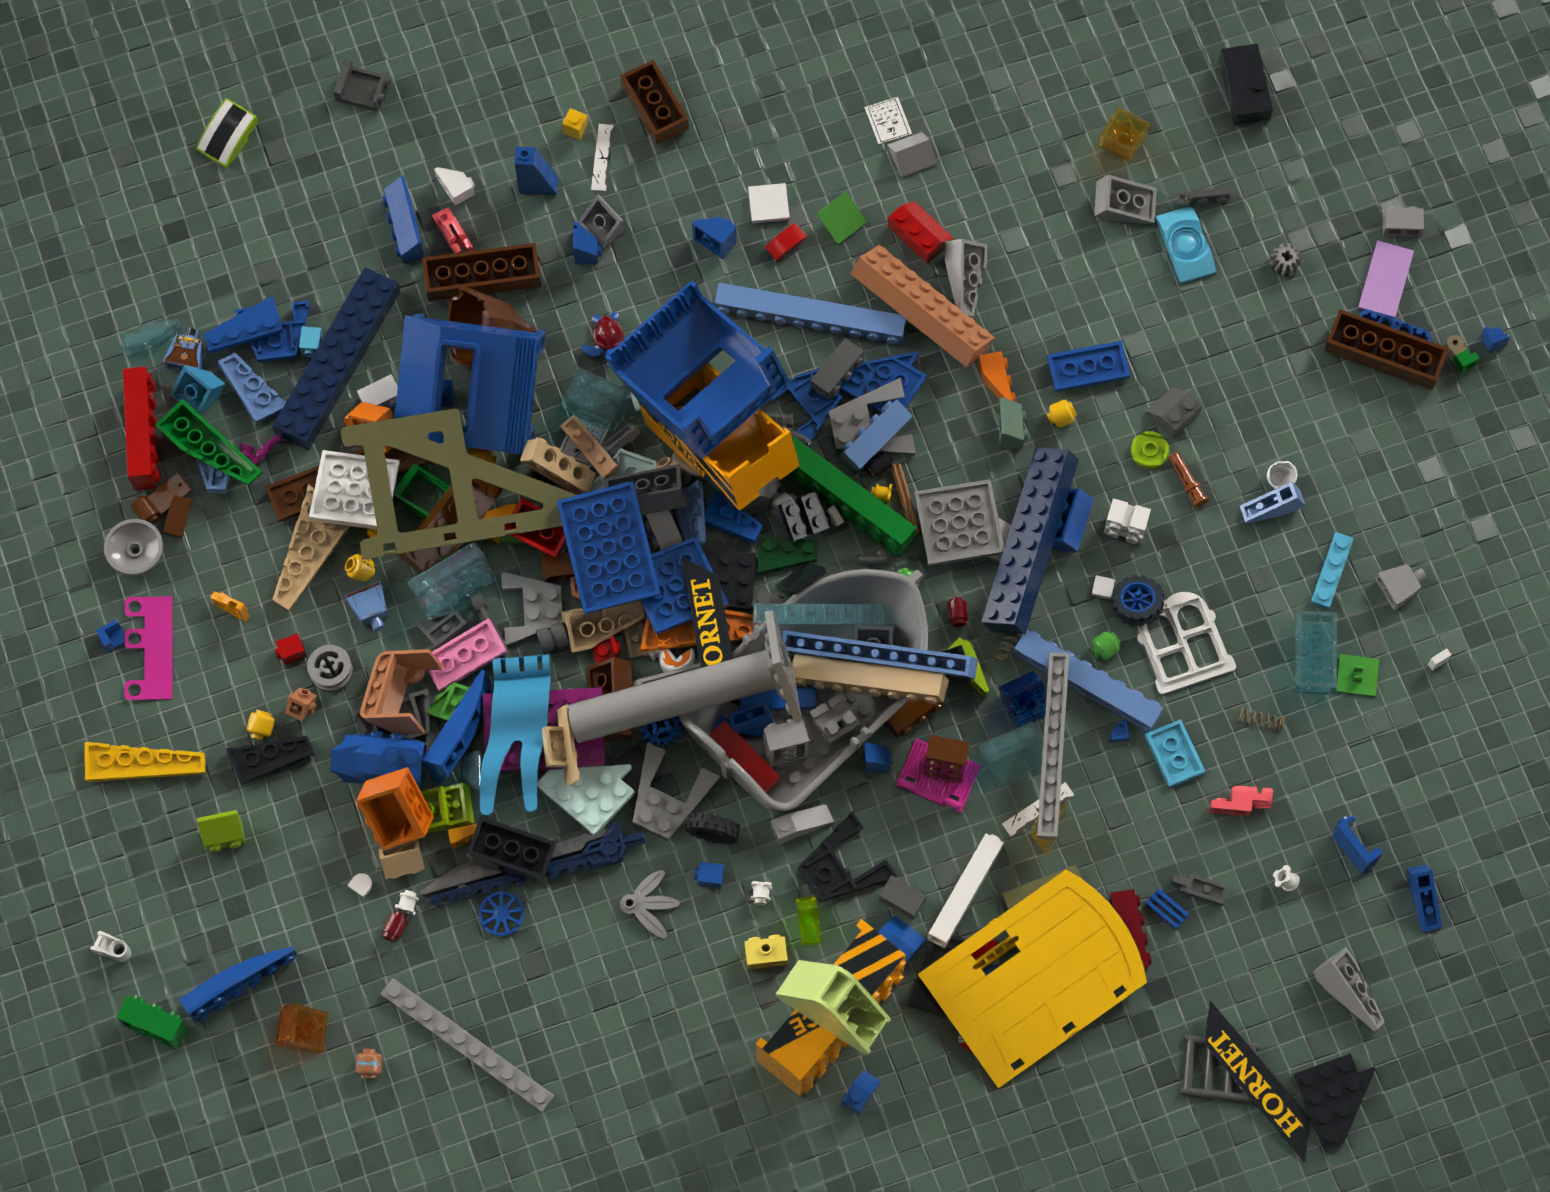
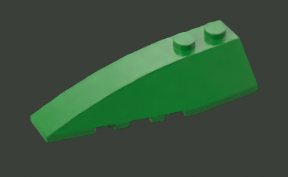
M183 399L155 424V427L181 451L247 486L263 473Z

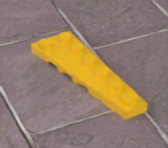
M85 742L86 782L206 774L205 753Z

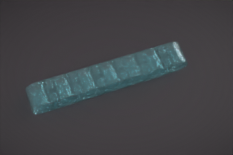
M753 603L754 624H763V621L766 620L765 612L773 610L777 624H885V604Z

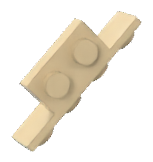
M564 705L557 709L559 727H543L542 737L546 767H564L566 786H572L579 782L580 772L577 768V751L574 744L575 735L569 720L568 705Z

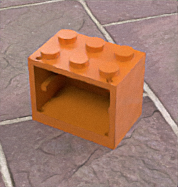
M408 767L365 781L356 800L358 809L362 811L367 826L371 828L374 839L382 850L425 837L434 817Z

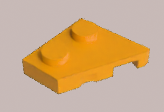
M214 591L210 599L214 605L246 623L250 616L244 603L232 599L222 592Z

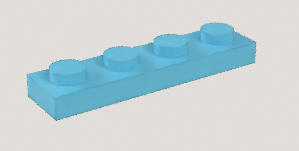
M1335 532L1310 602L1311 604L1329 610L1354 538Z

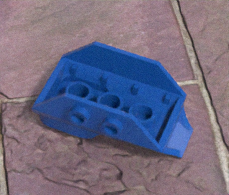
M371 731V734L345 735L344 741L332 748L331 772L338 775L342 782L364 784L367 780L408 767L421 790L422 759L424 758L425 742L403 737L401 733H391V736L383 735V732Z

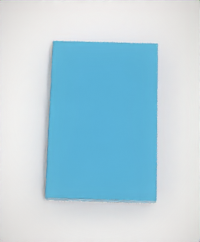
M1181 719L1145 733V739L1168 788L1206 773Z

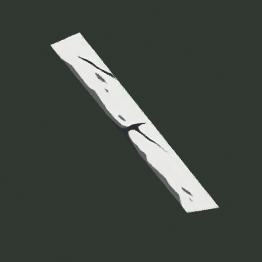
M599 124L591 190L606 191L614 125Z
M1066 782L1061 785L1060 804L1074 796ZM1039 800L1002 823L1010 836H1013L1038 819Z

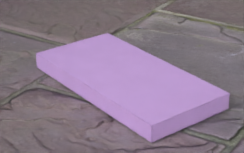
M1377 240L1357 310H1372L1395 319L1414 250Z

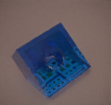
M1034 671L998 687L1003 703L1018 729L1045 716L1047 693L1042 679Z

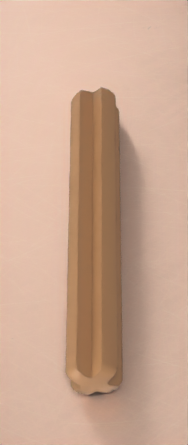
M899 463L893 464L891 471L905 518L916 527V535H919L921 530L902 466Z

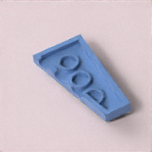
M236 353L218 361L219 367L255 424L281 412L286 401H283L274 389L266 385L265 381L260 376L258 377L252 371V368Z

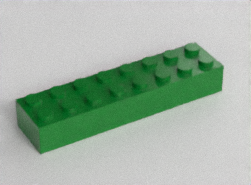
M793 436L792 440L800 466L786 476H792L799 486H805L810 492L817 491L829 508L834 505L845 520H851L861 532H867L871 535L873 541L878 544L882 543L887 547L886 549L894 556L898 555L901 558L915 541L916 527Z

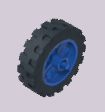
M1133 575L1131 578L1126 577L1122 582L1119 581L1116 584V588L1113 589L1112 610L1113 612L1115 611V616L1120 618L1121 622L1124 624L1129 623V626L1139 625V627H1142L1144 624L1150 625L1154 620L1159 619L1160 614L1163 613L1164 592L1161 590L1159 583L1156 584L1154 579H1148L1147 576L1137 577V575ZM1128 595L1132 599H1125V597ZM1151 597L1153 602L1146 601V599ZM1125 604H1132V606L1129 608Z

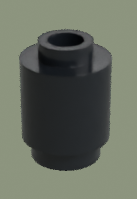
M881 450L864 465V468L872 478L874 476L878 477L893 466L891 463L893 458L887 451L884 453Z

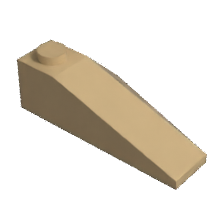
M640 600L589 614H584L583 608L561 612L571 652L591 649L600 642L609 639L610 636L645 618Z

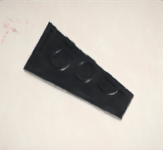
M308 736L282 739L277 742H263V744L245 745L234 749L233 747L226 748L241 786L315 755Z

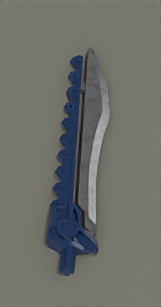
M616 821L610 824L608 829L602 828L596 836L589 832L556 843L551 860L582 851L583 853L550 862L546 875L549 878L555 879L561 871L572 875L578 867L589 871L590 868L592 870L622 863L627 852L626 848L645 844L643 832L623 836L619 822ZM469 861L445 873L423 890L421 889L420 893L422 896H428L458 887V889L433 895L429 898L432 906H439L444 899H448L449 902H456L461 895L472 899L478 891H481L482 894H489L494 887L505 891L511 883L522 887L527 879L508 874L466 886L470 883L506 873L474 861Z

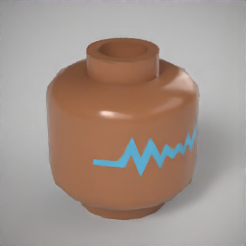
M363 1049V1053L356 1055L355 1071L360 1075V1078H377V1075L381 1074L382 1055L375 1053V1049Z

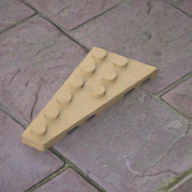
M309 484L291 538L288 554L283 564V570L273 596V601L289 612L351 527L309 521L315 489Z

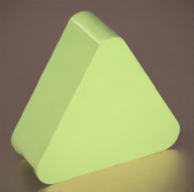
M798 960L776 993V996L782 1002L866 1055L870 1053L871 1050L869 1048L884 1025L889 1024L891 1018L851 973L837 965Z

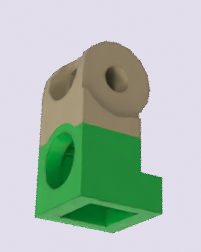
M1452 335L1448 338L1445 347L1449 348L1447 355L1461 374L1478 364L1479 356L1476 352L1473 354L1469 353L1460 336Z

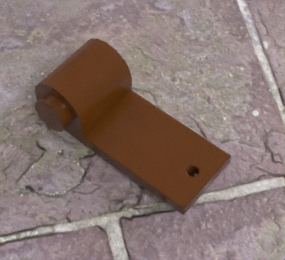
M177 473L149 497L145 495L138 497L131 504L130 508L139 519L154 525L169 510L173 495L185 497L192 490Z

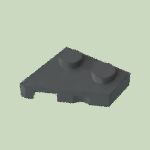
M456 610L432 615L430 619L422 621L416 619L414 621L417 628L436 649L446 644L468 627L467 622Z

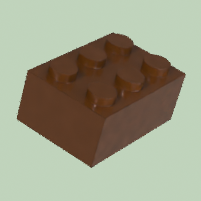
M930 735L923 775H927L930 779H947L950 783L963 782L970 742Z

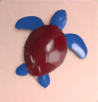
M617 312L610 314V317L606 315L602 318L598 315L593 316L592 320L596 324L593 340L596 345H583L582 351L584 354L595 358L599 357L605 350L607 355L624 340L623 329L617 322L619 317Z

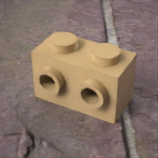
M418 840L385 850L379 849L385 879H396L401 875L415 874L425 869Z

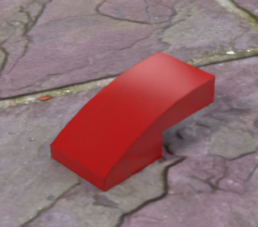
M793 223L772 239L765 248L779 262L791 249L795 250L808 236L796 223Z

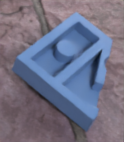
M196 459L208 493L227 494L230 476Z

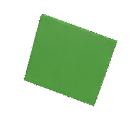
M847 191L817 213L837 244H840L867 223Z
M1340 654L1336 692L1376 697L1379 659Z

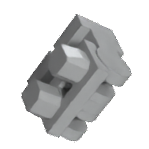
M843 692L828 700L827 706L823 703L809 712L810 718L829 744L861 725Z

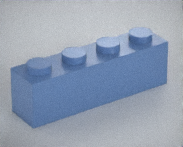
M889 400L881 408L883 412L879 416L875 414L868 421L870 425L866 429L862 427L855 434L857 438L853 442L849 440L842 447L844 451L840 456L855 471L861 469L913 417L898 400L892 403Z

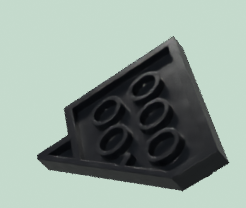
M1351 1053L1293 1074L1324 1152L1344 1144L1376 1070L1375 1067L1358 1072Z

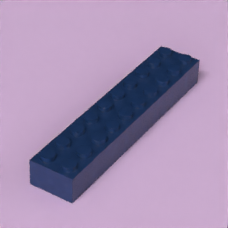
M364 267L273 424L275 435L286 437L291 440L290 442L310 450L400 294L398 282Z
M1035 448L981 621L991 632L1026 635L1079 459L1069 449Z

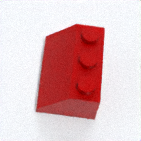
M915 201L901 205L888 216V227L927 264L945 248V241L954 240Z
M521 498L513 514L541 510L542 508ZM515 522L508 523L504 531L517 529ZM563 526L510 535L554 558L559 555L567 544Z

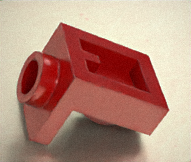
M614 635L610 636V640L600 642L592 648L596 663L612 657L619 658L618 652H622L619 640L615 641Z

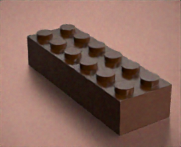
M536 243L422 258L428 302L458 297L460 294L458 289L461 286H467L484 294L542 287Z
M1339 309L1324 351L1433 390L1449 348Z
M473 479L472 487L478 518L481 519L502 493L503 489L479 479ZM452 485L417 530L453 525L458 522ZM455 532L444 534V541L457 539ZM462 543L397 555L425 580H434Z

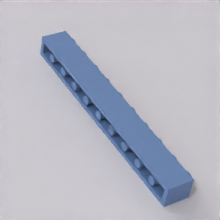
M725 283L718 284L714 303L715 307L725 315L730 313L736 314L741 318L753 317L759 321L769 320L781 325L785 323L792 324L797 328L809 327L815 331L826 330L837 335L843 333L854 338L865 337L871 341H887V343L893 345L902 344L906 326V318L900 314Z
M783 631L782 638L788 653L930 671L975 679L978 659L972 656Z

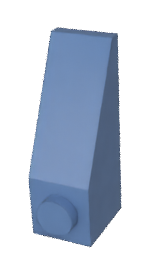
M1290 482L1240 505V509L1245 523H1251L1287 515L1306 505L1300 489L1293 482Z

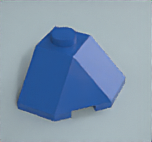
M573 222L575 264H598V257H601L602 254L601 245H597V238L578 222Z

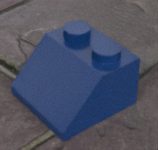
M716 217L694 220L692 223L693 240L721 259H724L737 243L735 224L728 219Z
M896 915L878 932L906 954L904 969L927 941V939Z

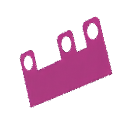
M172 596L128 597L125 600V614L129 617L145 616V629H128L125 631V646L127 648H145V680L126 681L125 698L127 700L172 699ZM138 601L141 604L140 611L136 613L131 612L128 608L130 602ZM131 633L140 634L141 641L138 644L134 645L129 642L128 637ZM132 684L139 685L141 687L140 694L137 696L130 695L128 692L129 686Z

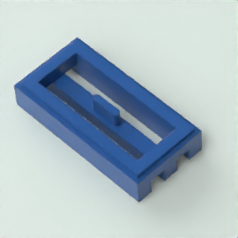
M1159 888L1145 902L1146 906L1175 930L1189 916L1187 911ZM1157 896H1160L1165 902H1167L1171 907H1173L1177 912H1179L1182 915V917H1180L1176 912H1174L1170 907H1168ZM1155 901L1170 915H1172L1178 922L1175 923L1152 902Z

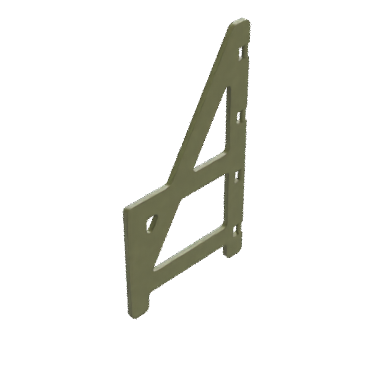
M458 409L346 426L341 430L343 444L345 446L362 445L365 454L378 530L377 537L364 539L360 543L361 554L365 559L561 527L563 525L557 500L576 496L574 493L467 454ZM433 432H442L444 442L439 444L427 438V435ZM386 446L449 469L458 517L456 524L405 533L398 532L384 454ZM479 479L543 504V508L536 511L481 520L477 516L472 480ZM515 522L517 529L504 531V524ZM455 532L457 539L444 541V534ZM395 543L396 549L383 551V544Z

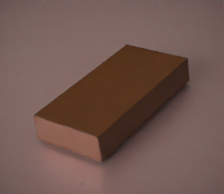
M177 495L172 496L163 530L164 533L183 537L192 499Z

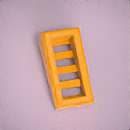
M477 824L449 829L451 848L455 849L470 842Z

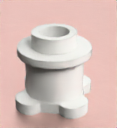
M1285 865L1282 869L1276 870L1273 873V877L1276 881V887H1283L1285 891L1290 892L1297 888L1299 876L1291 873V868Z
M752 882L753 896H751V900L754 901V904L766 905L767 902L771 901L769 890H772V883Z
M405 890L404 893H400L399 905L395 904V908L399 912L415 915L414 907L419 898L416 897V893Z

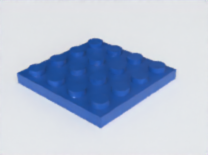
M696 537L651 554L661 595L643 599L640 602L656 635L692 621L682 558L713 572ZM721 589L722 598H723V603H724V608H725V607L728 606V601H727V599H726V597H725V595H724V593H723V591H722V589Z

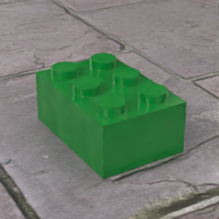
M127 995L116 1016L122 1026L175 1050H178L188 1030L184 1023L185 1020L181 1019V1015L172 1011L170 1014L163 1011V1007L154 1003L148 1005L145 1003V999L134 995V997Z

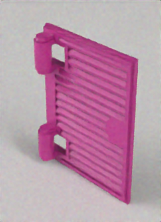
M915 738L895 786L900 789L902 787L911 791L910 793L944 807L947 805L954 808L956 812L961 813L982 765L967 759L963 782L950 783L947 779L943 778L930 779L927 775H923L928 743ZM906 777L914 779L915 783L905 780ZM950 795L960 798L959 801L951 799Z

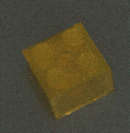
M1117 107L1100 135L1098 146L1132 163L1149 134L1151 123Z

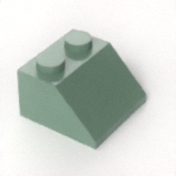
M1000 398L998 407L1000 448L1023 447L1024 441H1027V429H1023V423H1026V411H1022V404L1006 398Z

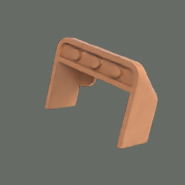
M431 650L384 651L377 656L360 709V715L366 722L392 733L424 734L425 730L411 713H399L408 684L420 682L427 670H443V665Z

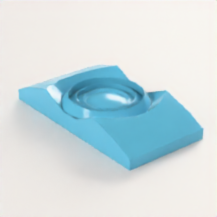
M1192 206L1155 217L1180 284L1216 274L1217 271L1211 250L1204 238L1200 221Z

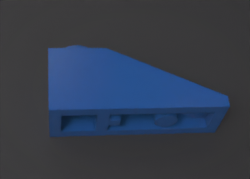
M1426 864L1407 868L1409 887L1422 931L1442 928L1432 869Z

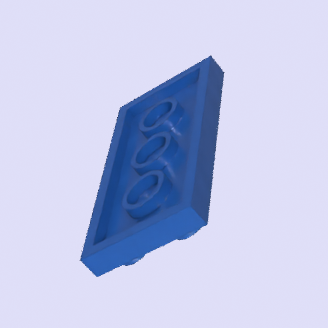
M1122 341L1047 355L1055 392L1129 379L1131 376Z

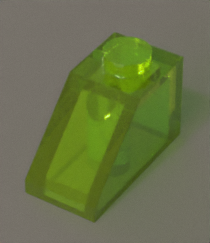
M816 896L795 898L801 945L821 943Z

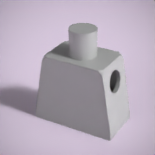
M1406 564L1378 573L1375 580L1395 611L1420 592L1421 585L1419 582L1427 577L1422 568L1413 572L1410 566Z

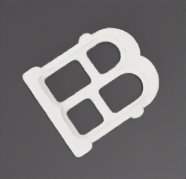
M1179 592L1170 596L1166 601L1164 600V610L1160 616H1164L1170 621L1178 641L1177 644L1157 650L1148 632L1147 624H1144L1142 627L1137 625L1139 632L1137 640L1146 649L1157 677L1155 685L1158 693L1161 695L1232 672L1236 669L1234 659L1231 655H1227L1214 623L1215 613L1209 610L1205 601L1194 593ZM1191 605L1200 611L1204 624L1184 631L1179 624L1177 614L1180 608ZM1208 633L1218 654L1219 661L1199 668L1196 666L1187 639ZM1176 652H1182L1189 671L1168 678L1160 659Z

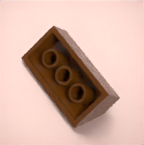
M612 657L588 666V688L602 687V695L632 687L631 661ZM634 728L604 736V743L621 742L634 737Z

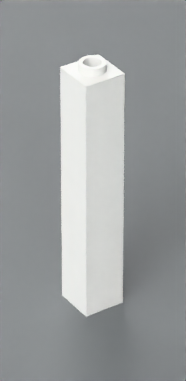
M992 834L984 835L928 934V940L944 949L946 948L1002 850L1003 842H1001L999 837Z

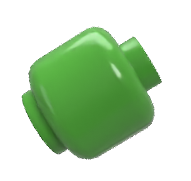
M1105 631L1092 640L1091 653L1096 659L1100 658L1106 661L1119 652L1120 640L1113 632Z

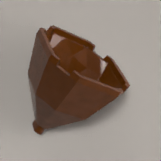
M461 286L458 289L459 296L452 297L450 300L447 321L537 332V329L529 326L510 304L467 286ZM452 348L453 353L450 354L451 361L468 370H472L473 351Z

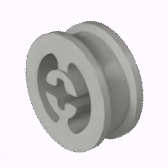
M321 646L314 650L308 659L307 669L313 684L321 690L337 691L346 686L352 677L353 667L349 655L339 646ZM324 659H328V662L330 666L333 668L334 673L336 675L335 678L332 677V674L330 670L327 668Z

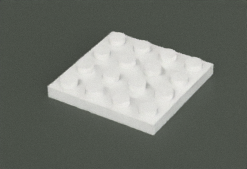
M322 451L309 521L377 530L364 455ZM386 459L393 500L400 460Z

